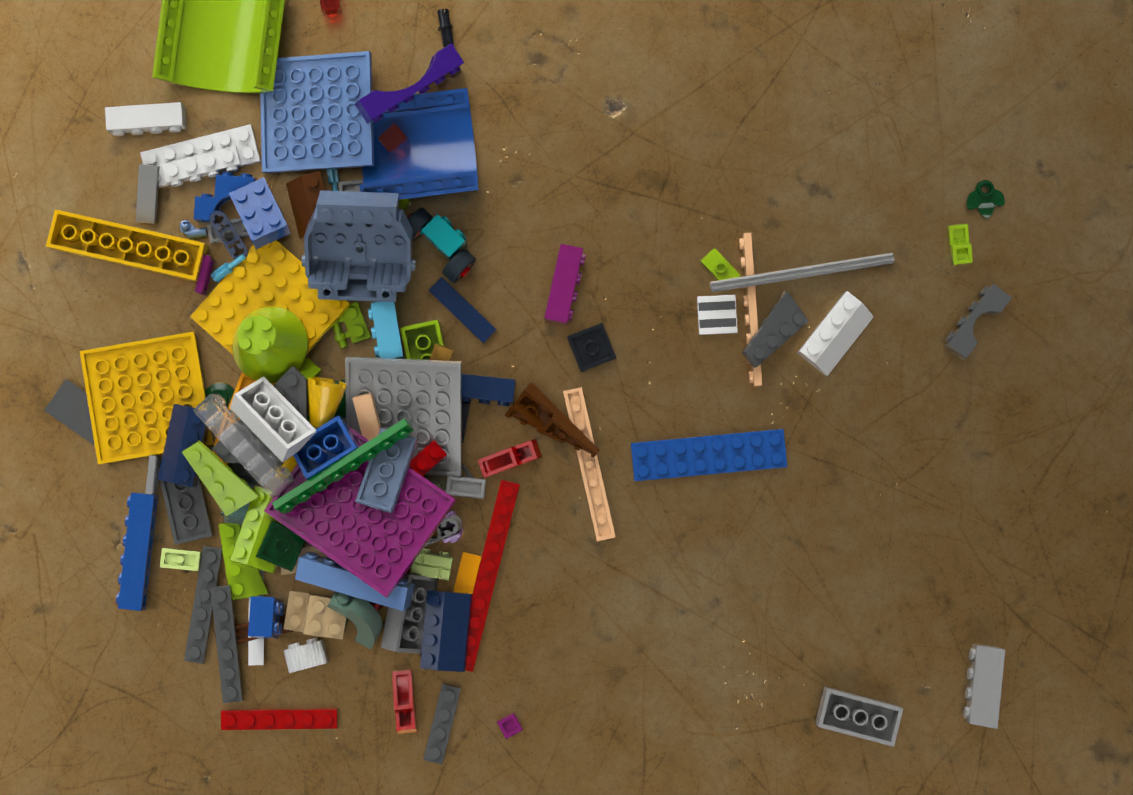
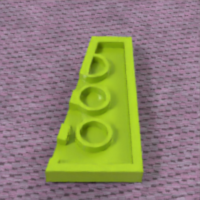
M200 440L183 450V455L226 516L259 497L260 494L256 490L250 488L245 480L240 479L228 465L218 459L219 457Z
M234 521L219 524L228 585H231L233 600L270 594L258 569L230 560L241 530L240 522Z

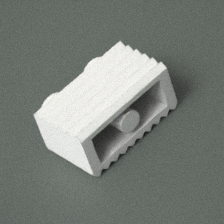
M318 637L306 640L307 644L299 645V642L289 644L288 649L283 650L289 673L328 663L329 659L324 640L318 641Z

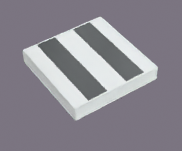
M735 295L697 297L699 335L738 333Z

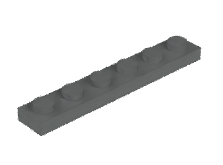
M203 546L184 661L205 663L213 616L210 588L218 586L223 556L222 548Z
M231 585L215 586L210 589L223 703L240 702L244 699Z

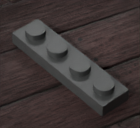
M442 684L423 759L425 761L443 764L461 692L460 687Z

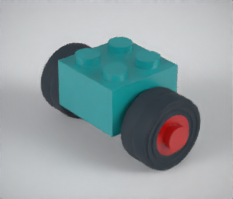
M421 207L407 216L413 229V241L424 235L449 260L442 271L445 277L452 283H455L470 273L476 258L465 249L467 247L466 236L459 229L455 231L452 228V223L444 215L440 217L437 214L433 218L427 210Z

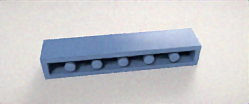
M307 552L299 557L295 580L401 611L410 607L414 584L402 578L387 599L331 558L319 557L314 552Z

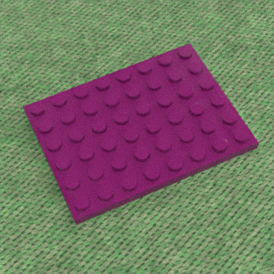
M349 427L359 447L370 441ZM365 461L357 470L348 472L341 480L332 482L325 490L312 495L308 501L299 503L292 511L282 514L275 510L272 502L307 481L297 464L264 511L387 599L457 501L409 468L393 514L358 504L355 500L369 461Z

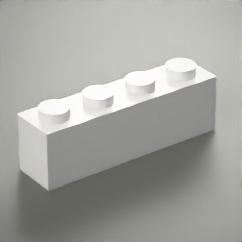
M181 102L105 107L106 130L113 136H124V133L142 135L143 132L150 131L152 134L162 133V130L181 132V129H187L186 110Z

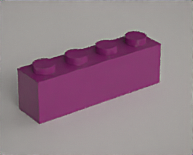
M565 244L560 245L544 320L567 325L568 320L572 321L574 310L570 308L572 302H576L578 291L574 290L576 283L580 284L582 275L579 272V267L584 265L586 254H583V248Z

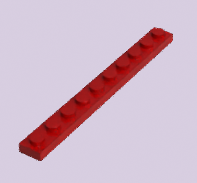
M505 480L500 482L472 594L465 670L470 672L474 670L520 484Z

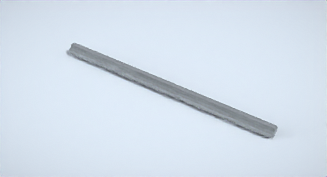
M893 253L712 281L710 289L711 292H718L892 264L895 258Z

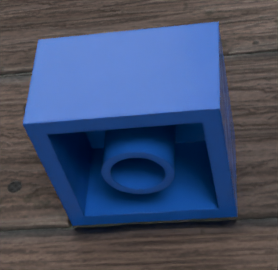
M251 597L249 637L279 639L283 628L282 623H280V615H283L284 604H281V600L275 597Z

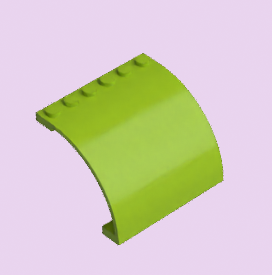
M162 0L152 78L183 86L220 92L265 93L273 91L285 0Z

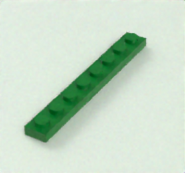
M406 419L399 421L272 502L275 510L282 514L292 511L296 505L308 501L312 495L325 490L332 482L339 481L348 472L357 470L365 461L372 460L381 451L390 449L398 440L407 438L414 431V428Z

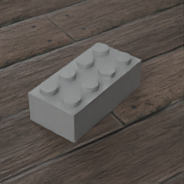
M824 686L815 725L820 728L894 747L903 708L898 705Z

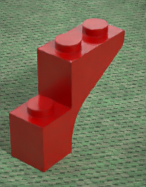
M433 440L412 458L409 468L423 477L447 454Z

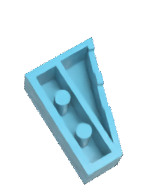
M380 301L371 303V308H368L369 320L374 321V327H371L372 338L377 339L378 346H374L376 358L402 359L403 352L394 302Z

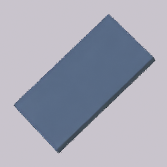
M380 428L379 434L384 432L386 429ZM408 436L405 439L398 440L390 449L381 451L374 459L369 460L355 500L356 503L393 514L418 442L417 438Z

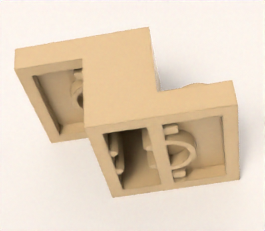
M289 590L283 629L300 631L306 635L343 640L346 617L327 607L331 600L328 595Z

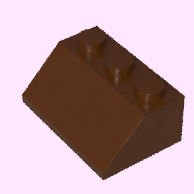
M320 171L301 175L286 183L300 239L305 236L307 225L317 206L320 190L327 191L323 174Z

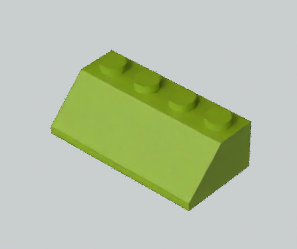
M256 486L255 490L260 495L249 504L230 560L274 574L276 565L255 556L270 521L283 525L264 511L277 492Z

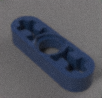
M221 210L213 211L209 216L210 223L234 260L239 257L238 254H233L236 252L233 245L231 247L228 246L235 243L237 239L239 242L236 245L239 249H244L242 254L247 257L248 250L226 214ZM217 214L219 217L223 216L221 220L224 226L227 223L229 224V226L223 227L220 231H218L221 228L220 224L213 222L215 220L214 216ZM231 230L234 233V238L227 241L223 238V233Z

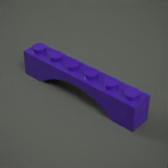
M451 43L431 57L429 67L424 76L414 85L398 91L383 92L374 90L359 99L355 106L367 124L371 121L376 123L384 118L383 114L387 111L391 114L400 108L398 106L400 103L404 102L407 104L415 99L414 95L418 92L421 95L431 89L429 87L431 84L435 83L438 85L445 80L444 76L450 73L452 76L461 70L460 66L464 61Z

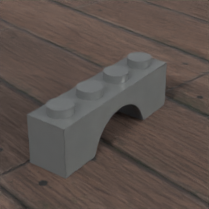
M995 284L989 287L985 286L979 293L980 299L977 302L974 301L969 306L968 311L970 312L966 317L962 316L956 324L958 326L956 331H951L945 338L947 343L944 347L961 360L966 359L978 344L973 334V326L976 319L985 313L995 315L1001 313L1012 298Z

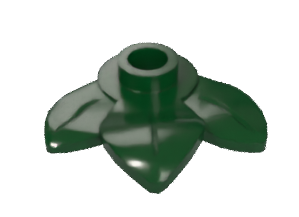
M982 180L977 183L975 191L968 195L966 201L968 210L977 208L978 212L985 218H989L992 215L995 206H1003L1005 204L1002 192L996 190L994 185L988 180ZM986 187L987 193H983L981 188Z

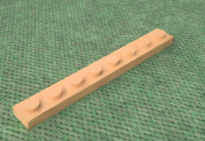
M743 233L742 238L739 239V249L743 250L740 266L741 269H744L745 276L754 275L751 233ZM755 286L743 287L746 288V295H743V305L747 307L744 321L745 326H748L749 333H746L747 345L754 334L758 332ZM761 364L755 368L751 366V371L748 373L749 383H752L753 387L762 386Z
M582 387L563 391L569 420L595 445ZM582 449L576 450L596 540L601 541L614 538L616 536L598 457L596 455L593 458L590 453Z

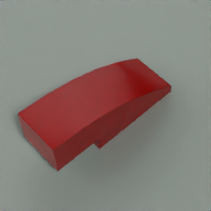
M536 439L481 458L478 460L483 477L486 478L541 458L542 455Z
M412 670L392 672L396 731L398 734L417 732Z

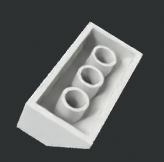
M846 291L802 345L797 354L825 376H828L874 316L861 301Z
M265 377L260 378L234 394L230 409L282 462L296 454L317 431Z

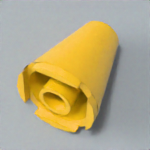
M308 377L310 424L315 429L334 418L347 388L346 383L339 381V384H335L333 379Z

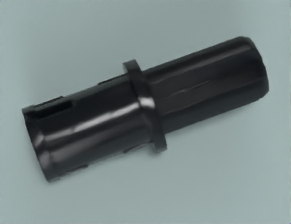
M440 9L437 11L438 31L441 32L443 47L451 43L454 45L452 36L453 26L450 24L449 10L445 9L444 12V9Z

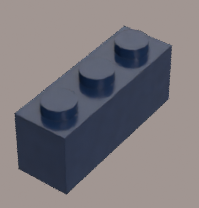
M462 374V401L471 402V399L479 400L478 403L490 404V401L498 402V406L509 407V403H514L516 380Z

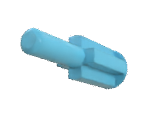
M326 169L328 184L332 185V191H338L337 183L340 182L338 169Z
M242 254L231 263H224L211 273L213 280L218 283L227 274L232 273V268L246 259L245 255Z

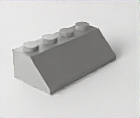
M406 572L403 578L407 579L409 583L414 584L411 605L404 611L388 607L381 648L394 652L421 654L427 590H437L438 579Z
M973 644V648L969 650L971 668L967 670V679H969V687H966L965 690L967 707L965 706L963 709V718L969 724L998 729L1005 659L1004 649Z

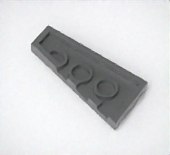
M783 291L780 296L781 298L777 304H774L767 319H764L760 329L754 334L742 352L753 368L758 367L809 321L788 291Z

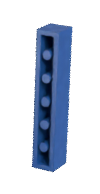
M131 493V496L127 499L129 515L125 518V527H127L126 535L123 536L125 550L120 559V564L123 567L122 573L118 577V584L120 585V592L116 596L118 609L146 610L159 495Z

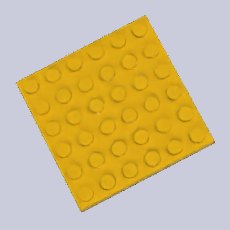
M276 240L258 249H255L253 245L248 250L246 259L232 268L233 272L223 278L190 317L233 355V337L242 320L258 309L280 307L292 312L304 325L308 336V354L351 304L346 300L318 299V289L308 288V278L305 274V267H302V262Z
M194 331L79 351L98 465L163 454L174 404L208 410L196 333ZM211 423L205 446L214 445Z

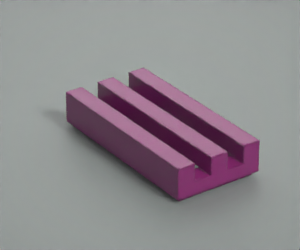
M203 255L195 292L201 295H206L214 264V258L211 256Z

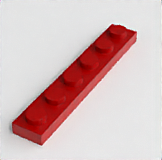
M338 708L221 710V730L338 728Z

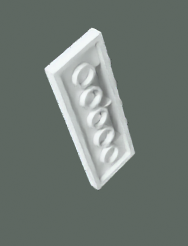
M251 124L140 152L144 165L160 166L158 188L169 185L172 187L181 186L183 182L189 180L190 182H197L201 180V177H216V175H220V172L227 171L231 173L238 171L240 167L261 162Z

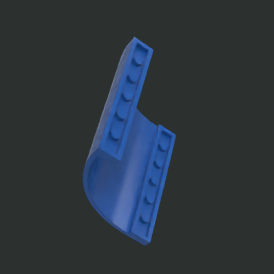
M467 88L428 92L422 95L415 94V99L407 104L404 102L398 105L399 109L391 114L387 111L383 114V119L376 123L373 122L374 166L362 167L363 184L359 185L360 192L399 193L400 200L479 190Z

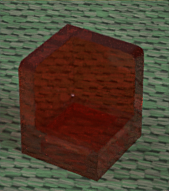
M394 123L378 137V140L388 152H392L401 143L405 144L409 138Z

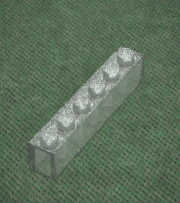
M209 394L193 412L272 498L277 497L294 481L291 477L292 473L278 463L279 459L272 452L269 453L265 449L266 445L259 438L256 439L251 434L253 431L245 423L242 424L239 417L231 409L229 410L225 405L226 401L220 395Z

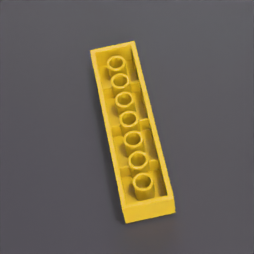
M57 209L54 211L46 247L52 250L193 282L198 280L203 255H207L209 246L202 242Z

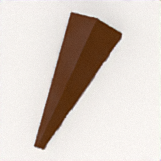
M530 382L505 414L508 418L512 416L520 420V423L523 425L529 424L537 428L538 432L552 439L573 445L574 449L578 451L582 449L590 453L593 458L600 451L532 382Z

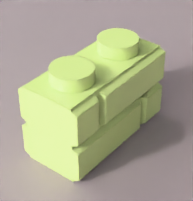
M423 548L412 564L411 574L450 580L454 557H451L449 552L439 551L438 554L431 553V549Z

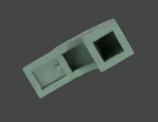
M335 592L327 607L350 619L357 628V636L354 641L372 649L382 631L380 615L367 600Z

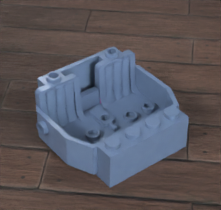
M320 190L317 206L307 225L304 236L305 255H302V267H305L308 288L318 289V299L396 302L397 293L406 291L412 271H415L416 259H413V229L403 209H399V193Z

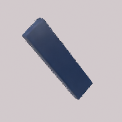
M442 277L428 290L483 344L496 331Z

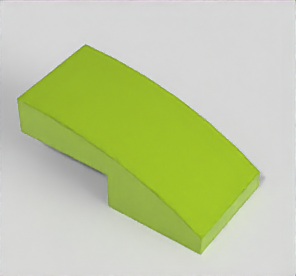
M968 224L947 226L953 265L973 263Z

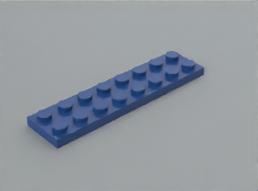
M784 429L631 443L634 481L787 467Z

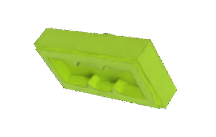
M715 248L700 261L717 280L741 276Z

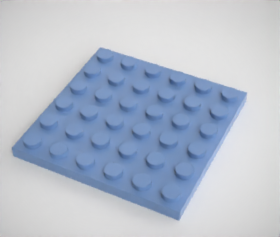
M370 51L277 58L273 91L260 93L263 173L374 166L373 121L367 124L355 106L359 99L372 92V54Z

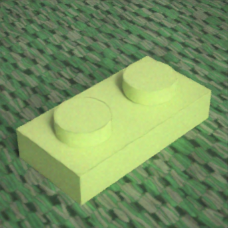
M162 548L160 567L199 571L202 552Z

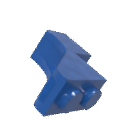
M222 172V175H216L214 197L211 194H201V197L195 196L193 219L197 222L210 223V214L215 210H219L227 201L232 200L229 195L230 192L256 181V179L251 174L245 173L241 174V176H233V173ZM217 215L214 216V223L217 221Z

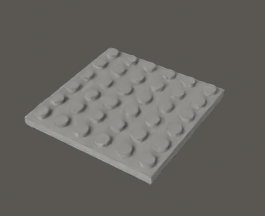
M346 357L345 383L347 388L345 392L347 425L361 434L352 398L372 393L381 428L387 430L403 419H406L414 428V431L409 435L418 439L413 457L433 440L447 454L426 474L461 476L462 361Z

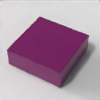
M515 713L497 721L505 739L523 731Z

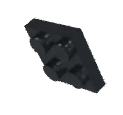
M603 323L567 336L580 372L616 359Z

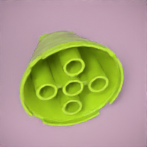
M280 307L258 309L246 316L237 327L232 343L233 356L240 370L251 379L257 381L265 377L270 383L277 382L292 366L299 369L304 362L308 350L306 329L299 318L286 309Z

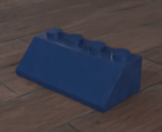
M177 404L173 405L158 480L189 487L197 486L198 475L182 452L199 440L204 445L206 444L212 416L211 411Z
M427 590L420 668L465 672L472 594Z

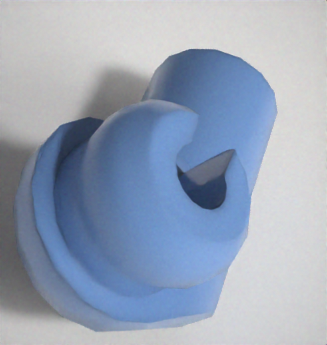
M183 220L180 223L181 232L188 238L208 237L206 227L196 229L188 220Z

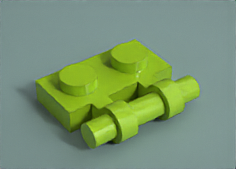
M358 302L352 303L332 325L335 333L334 338L336 343H339L340 349L348 347L346 339L351 338L352 343L357 344L372 338ZM345 322L348 332H342L340 323Z

